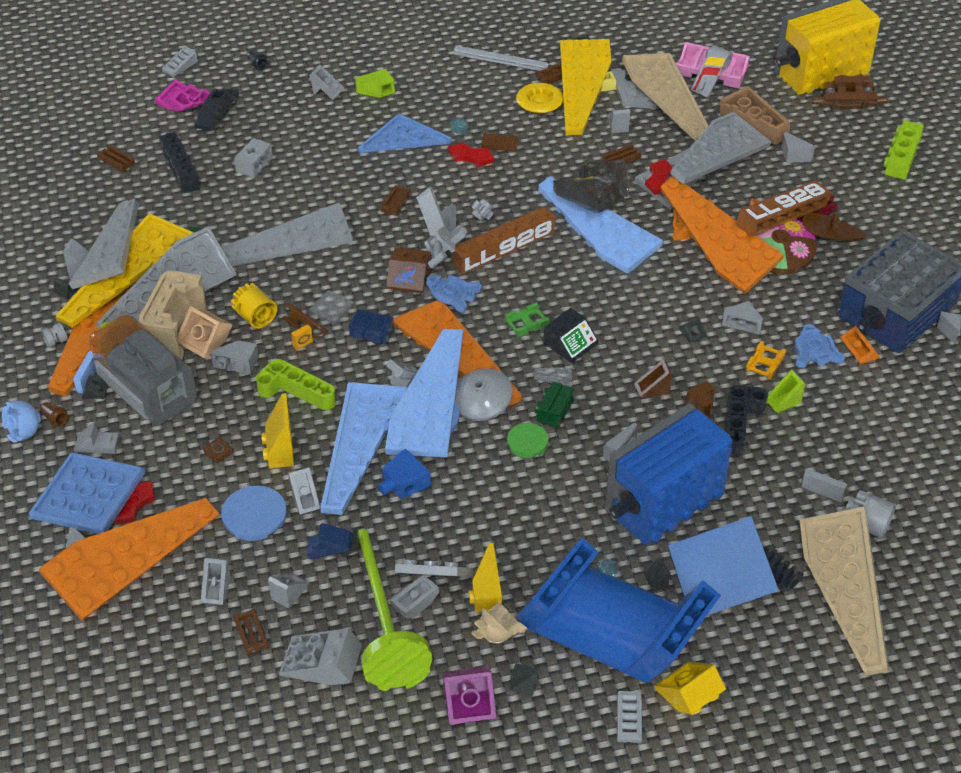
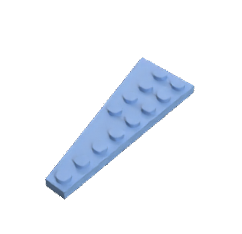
M348 382L321 503V513L339 515L344 513L389 428L390 417L406 392L407 387Z

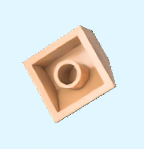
M190 306L177 335L178 343L199 356L207 358L213 350L219 348L226 341L232 324L204 308Z

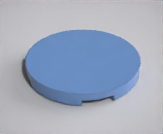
M248 486L237 490L226 499L221 515L224 527L234 534L236 538L257 541L268 538V535L284 525L287 510L283 497L277 491L265 486Z

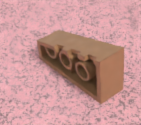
M749 86L720 99V116L735 112L772 141L771 143L774 145L782 142L785 132L790 134V122Z

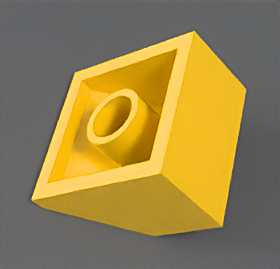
M690 661L654 685L655 689L678 712L690 715L699 713L705 704L715 701L719 698V694L726 690L715 665Z

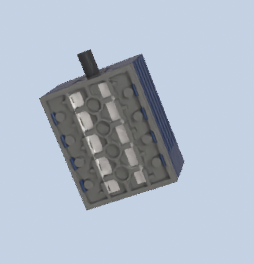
M901 230L845 277V284L843 286L845 288L842 291L843 296L840 300L842 302L839 305L838 315L852 326H857L860 332L866 333L895 352L901 353L939 320L941 311L948 312L957 304L961 292V262L908 232Z

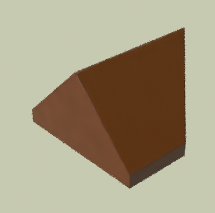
M662 359L634 383L640 398L645 399L670 394L672 373L666 360Z

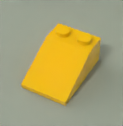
M286 393L280 396L265 423V432L262 433V443L267 446V448H263L264 461L268 460L269 469L294 466Z

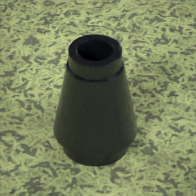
M250 51L247 54V59L256 70H264L268 66V59L265 55Z

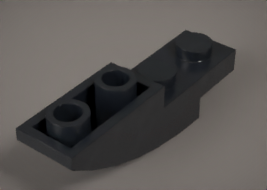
M225 88L214 89L205 100L198 114L195 128L202 129L203 131L212 130L225 117V109L239 97V91Z

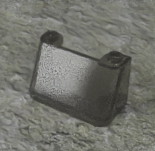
M625 160L587 162L579 169V177L581 179L557 178L553 180V191L557 196L593 213L603 212L626 198L629 193Z

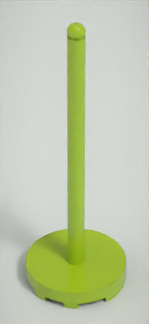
M362 528L358 531L359 542L384 633L383 636L375 639L364 650L361 658L363 674L366 681L378 686L379 690L388 691L390 688L406 686V689L423 681L430 673L432 652L429 643L421 635L408 631L395 632L368 531Z

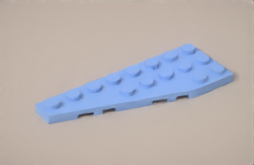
M551 176L539 184L540 193L556 206V210L565 216V220L578 235H582L586 239L587 245L595 249L597 256L627 274L663 244L662 239Z
M443 329L390 417L385 446L386 454L398 455L401 451L407 449L413 456L448 458L463 330Z

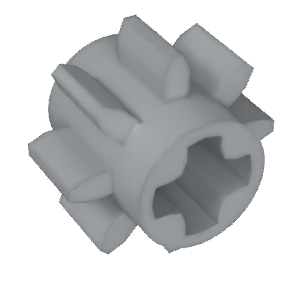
M482 199L480 202L476 200L471 206L474 209L472 214L481 221L485 218L489 220L494 214L491 211L493 206L485 199Z

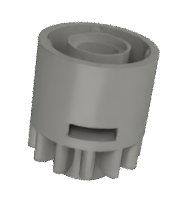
M860 490L856 498L850 497L845 510L865 507L869 534L883 539L892 520L896 504Z

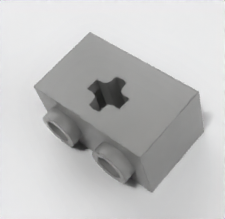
M253 138L235 156L236 172L255 178L273 158L271 144Z

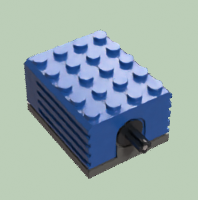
M691 403L687 404L610 454L605 511L612 515L614 519H617L621 525H624L625 529L631 532L636 539L638 538L643 545H647L651 541L653 543L658 542L665 531H674L681 520H690L694 511L697 509L704 510L709 505L710 500L713 498L718 500L723 496L729 458L732 451L730 435L702 412L696 410V407Z

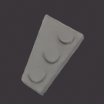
M404 560L403 564H395V573L472 578L474 574V569L458 567L456 562H445V566H437L436 561H424V565H417V560Z

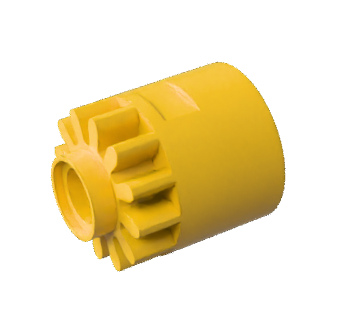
M246 283L244 287H239L233 293L234 299L231 300L233 303L231 307L253 328H263L275 318L277 304L255 284L251 283L249 286Z

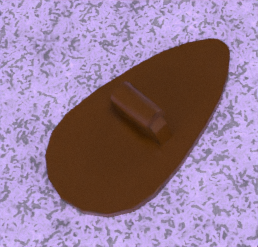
M809 213L804 215L802 219V224L806 230L819 237L847 241L862 240L866 237V233L859 228L841 221L839 214H833L830 217L820 213Z

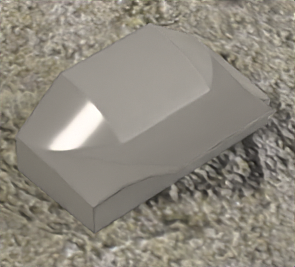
M422 575L412 584L406 585L392 596L390 603L406 619L414 618L431 605L439 593V587L425 575Z

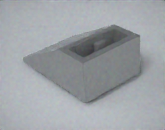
M349 628L292 636L279 675L327 685L351 683L362 643Z

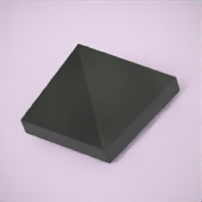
M357 529L351 531L350 551L342 552V557L360 550Z

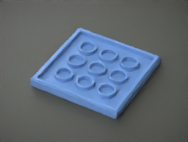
M71 452L28 513L30 519L95 534L106 532L144 476L145 470L138 466Z
M751 516L668 545L684 597L702 580L721 595L707 615L779 591Z

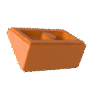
M857 326L840 336L841 340L860 364L880 358Z

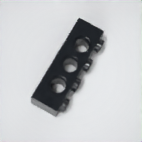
M172 132L159 136L161 152L182 194L199 190L197 172L177 133Z

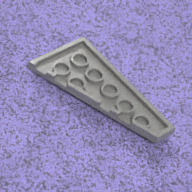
M136 199L125 200L117 206L69 282L72 289L124 273L139 206Z

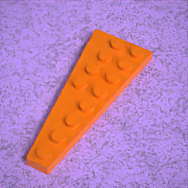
M134 284L73 327L49 382V392L64 397L70 394L75 387L73 378L87 353L94 351L97 353V357L100 355L93 346L100 332L96 323Z
M436 300L394 318V328L398 327L406 337L410 336L416 341L417 345L423 346L429 351L443 329L463 330L459 375L461 377L474 370L483 368L502 372L445 303ZM512 383L513 395L509 406L522 401V395Z

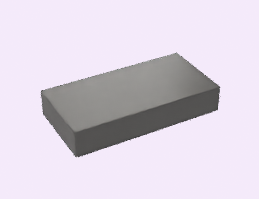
M806 469L801 487L842 502L847 484Z

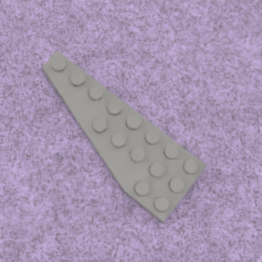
M735 112L714 119L709 127L705 129L704 133L686 151L683 158L676 163L670 174L679 182L685 184L766 149L772 141Z
M209 226L176 241L96 323L99 331H101L100 326L107 321L110 323L123 321L130 328L139 325V316L159 278L166 271L201 275L204 292L236 277L237 274Z

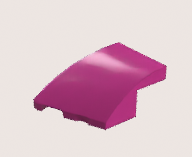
M175 79L155 98V103L169 110L183 111L204 104L211 92L206 89L200 91L191 84L186 86Z

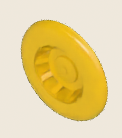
M531 83L518 91L516 100L525 110L534 113H546L557 109L562 104L563 94L557 87L551 84Z

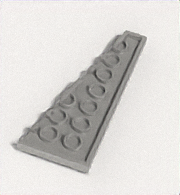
M336 203L227 244L221 248L231 265L237 266L353 243V239L340 203Z

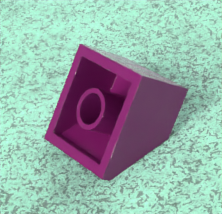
M488 666L442 672L449 725L496 718L492 673Z

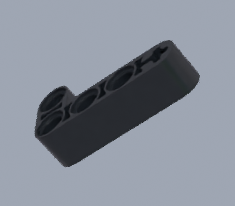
M735 385L730 388L727 403L726 433L732 439V451L730 453L732 458H738L743 454L746 439L747 413L761 414L766 410L768 392L764 388Z

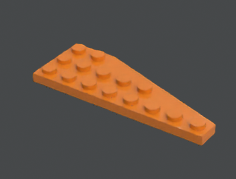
M674 176L661 185L662 193L670 205L674 207L678 217L682 219L697 245L701 247L705 257L713 265L715 272L743 294H746L783 260L782 253L757 235L752 237L736 225L737 221L688 185L679 182Z
M204 498L76 541L41 566L39 572L78 618L83 621L219 516V513Z

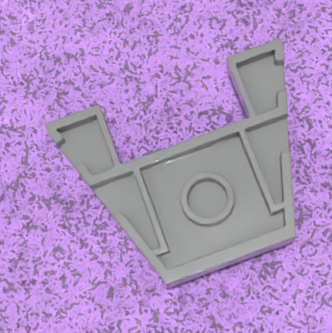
M611 69L616 79L617 94L622 106L657 108L658 105L632 80L625 81L626 70Z

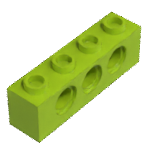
M903 120L902 126L897 127L892 145L885 158L883 166L886 167L885 175L906 180L922 137L923 124Z

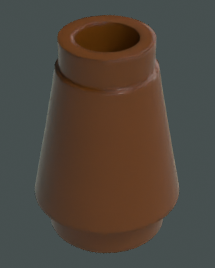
M48 402L40 406V412L51 425L63 426L67 422L68 414L64 408Z

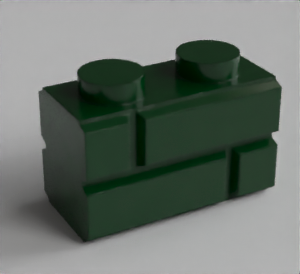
M555 381L552 382L549 388L546 387L543 392L542 402L538 401L535 406L537 422L544 425L548 424L550 427L558 429L574 402V387L563 386V384Z

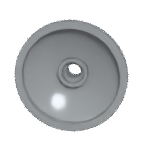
M477 369L466 374L459 380L456 389L455 402L459 407L460 415L473 421H485L500 415L511 402L513 395L512 385L505 374L495 369Z

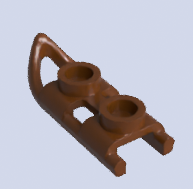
M290 303L286 304L291 313L290 317L283 316V319L297 329L301 328L298 325L299 321H301L303 326L308 324L312 331L315 327L322 331L320 334H312V338H319L328 333L326 328L318 324L313 317L303 313L300 308Z

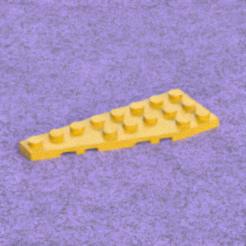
M610 39L560 40L565 135H583L588 118L603 87V81L606 79L607 72L611 67Z

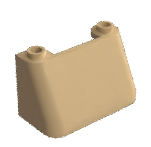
M166 271L159 278L139 316V322L142 329L151 332L182 360L184 350L178 344L177 335L190 306L207 310L202 276L178 271Z

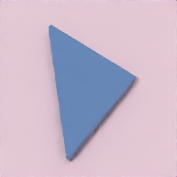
M397 114L358 147V152L364 153L450 144L452 137L404 115Z

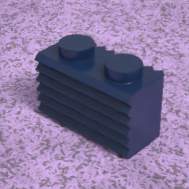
M359 308L349 323L350 336L358 340H369L375 344H387L394 331V318L392 316L371 313Z

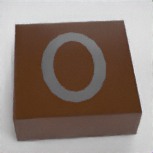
M218 437L203 447V452L214 462L219 463L233 453V449Z

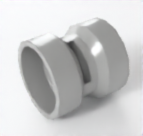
M60 322L53 325V328L41 330L42 337L48 348L55 346L57 342L62 343L68 340Z

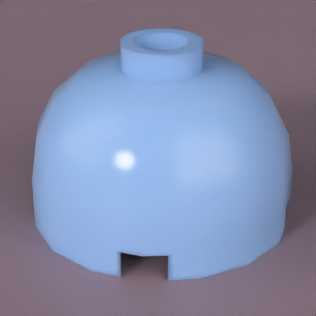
M21 400L6 402L7 406L2 408V422L4 429L8 428L10 434H7V437L12 442L29 439L38 429V424L41 420L39 412L29 402Z

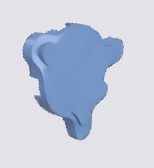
M431 275L426 281L435 299L452 305L458 312H465L467 309L465 301L474 302L475 294L480 293L482 289L480 283L467 282L452 275H449L448 279H441V276Z
M806 324L800 332V336L796 337L794 345L795 351L798 354L796 366L800 368L806 367L810 361L816 362L819 366H824L828 362L842 364L845 356L835 348L834 341L829 334L827 337L820 334L821 330L812 324Z

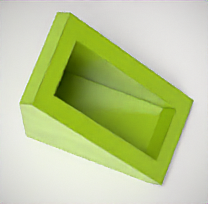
M791 369L768 394V404L779 413L802 403L805 382Z

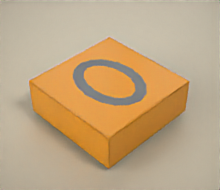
M308 324L291 333L293 347L296 350L313 342L312 329Z

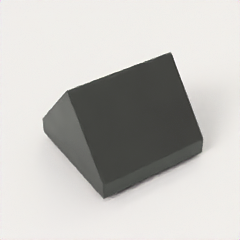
M57 277L53 279L54 293L67 300L79 290V288L72 289L66 280Z

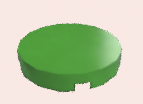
M522 423L514 426L509 431L507 437L510 451L518 457L527 459L533 458L536 455H542L547 450L549 443L548 434L544 428L533 423Z

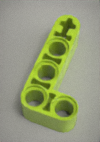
M275 359L271 361L256 376L257 391L260 397H272L280 389H283L322 410H331L336 405L334 386L284 360Z

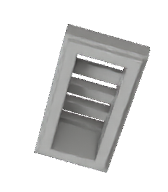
M186 46L183 47L162 67V71L172 77L177 76L198 62L196 52Z
M636 423L631 424L604 445L603 458L609 461L610 454L637 438L638 426Z
M619 691L617 694V742H642L641 692ZM623 711H636V713H623ZM623 721H636V723H629ZM623 729L636 730V732H623Z

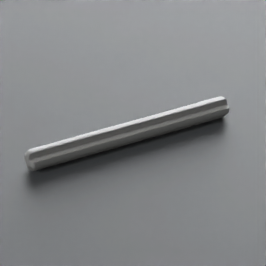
M455 46L454 55L536 71L549 68V63L462 46Z

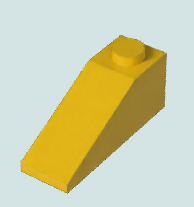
M489 543L472 581V590L468 591L469 603L474 604L475 613L482 612V607L488 611L498 602L502 604V593L493 543Z

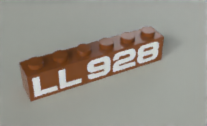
M816 180L806 183L790 191L742 208L738 213L736 225L751 237L826 207L831 192Z
M543 206L456 245L455 251L452 253V264L463 275L553 234L555 216Z

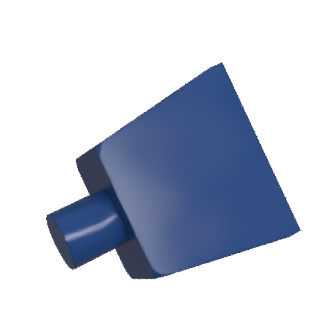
M404 449L383 467V482L378 484V489L382 495L393 491L399 498H405L431 486L430 471L407 449Z

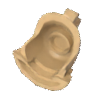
M498 602L488 611L482 607V616L480 620L474 623L479 629L472 631V635L476 639L485 637L489 642L502 643L512 636L524 633L528 629Z

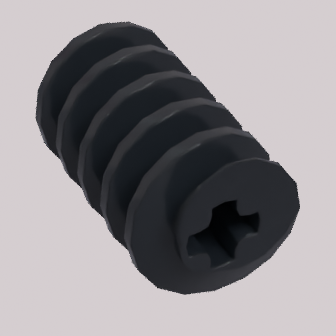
M767 545L763 549L776 585L779 586L782 592L793 589L803 578L804 572L800 571L795 574L797 567L792 566L789 569L791 562L786 560L782 563L784 556L779 555L776 557L777 550L773 549L769 552L771 545Z

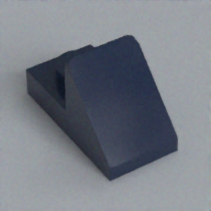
M321 523L319 535L309 537L306 555L311 560L350 551L351 531Z

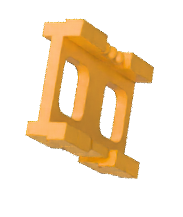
M760 341L756 348V353L753 357L751 356L747 363L746 371L756 372L767 376L771 380L782 362L786 350L782 349V351L773 349L765 346L764 342ZM770 351L777 355L774 359L763 356V353ZM758 363L769 366V369L761 371L755 367Z

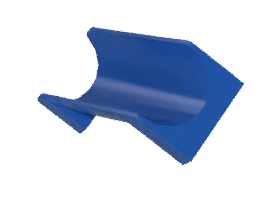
M581 538L515 618L532 632L642 682L649 683L675 661L721 595L702 580L678 603L588 566L599 552Z

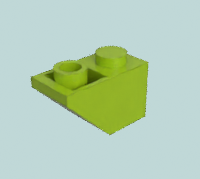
M386 69L355 78L356 92L359 94L380 98L395 93L394 79Z

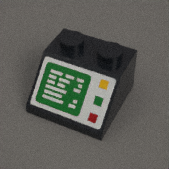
M569 308L544 326L543 344L570 363L576 361L598 344V339L586 318L572 308Z

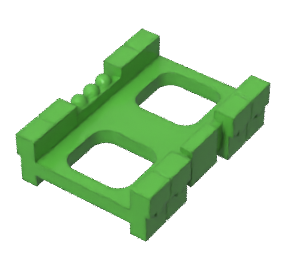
M537 303L526 306V309L505 314V322L510 325L517 338L528 334V331L536 330V328L542 329L549 324V318H545L538 309ZM539 314L542 319L533 322L529 316ZM521 320L525 326L515 328L512 322Z

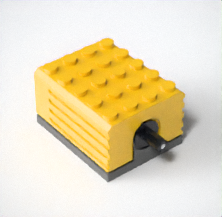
M832 0L783 16L774 72L779 77H782L789 86H792V89L797 91L798 95L803 93L810 94L818 88L823 89L824 83L833 81L835 76L868 74L880 25L879 16L861 0Z

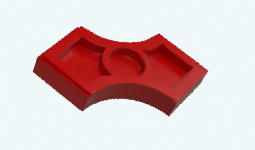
M464 142L448 146V152L456 162L467 161L475 164L477 167L494 163V156L487 147L473 148Z
M665 159L650 164L652 176L645 180V186L654 195L662 193L661 185L672 176L670 173L673 166Z
M152 481L138 483L113 522L114 525L135 522L139 510L143 506L155 502Z

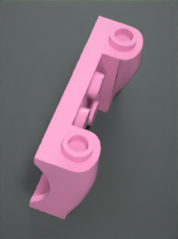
M685 42L681 58L676 63L682 76L691 78L693 73H699L709 47ZM733 53L730 65L727 68H723L718 78L724 80L723 85L740 89L749 66L750 56Z

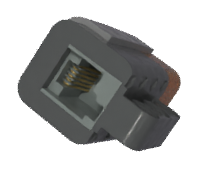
M127 314L119 316L90 335L89 343L98 376L143 418H150L155 424H161L188 408L196 400L197 394L192 369L134 317Z

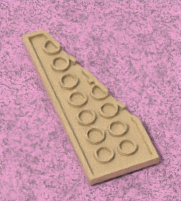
M671 54L623 55L622 62L631 80L696 141L709 126Z
M865 507L800 519L804 559L865 675L889 672Z

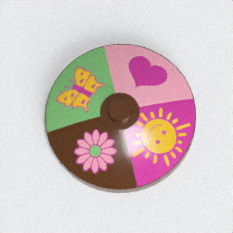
M797 219L757 234L758 237L783 254V260L770 271L771 273L792 274L808 267L815 257L817 250L816 238Z

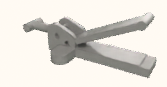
M428 187L416 199L431 236L424 243L432 255L428 265L434 268L447 257L445 253L447 250H450L452 253L455 251V244L464 238L467 229L463 225L456 227V206L451 203L441 211L433 188Z

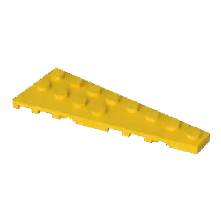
M149 213L133 230L124 273L82 286L57 313V321L73 328L139 280L176 241L193 234V232Z

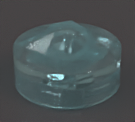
M457 118L451 121L450 129L453 133L462 134L467 131L468 123L462 118Z
M603 559L595 565V569L612 576L618 573L617 563L614 560Z

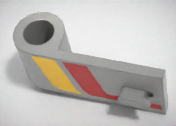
M716 45L709 47L704 63L691 90L709 98L723 68H727L730 65L733 53Z

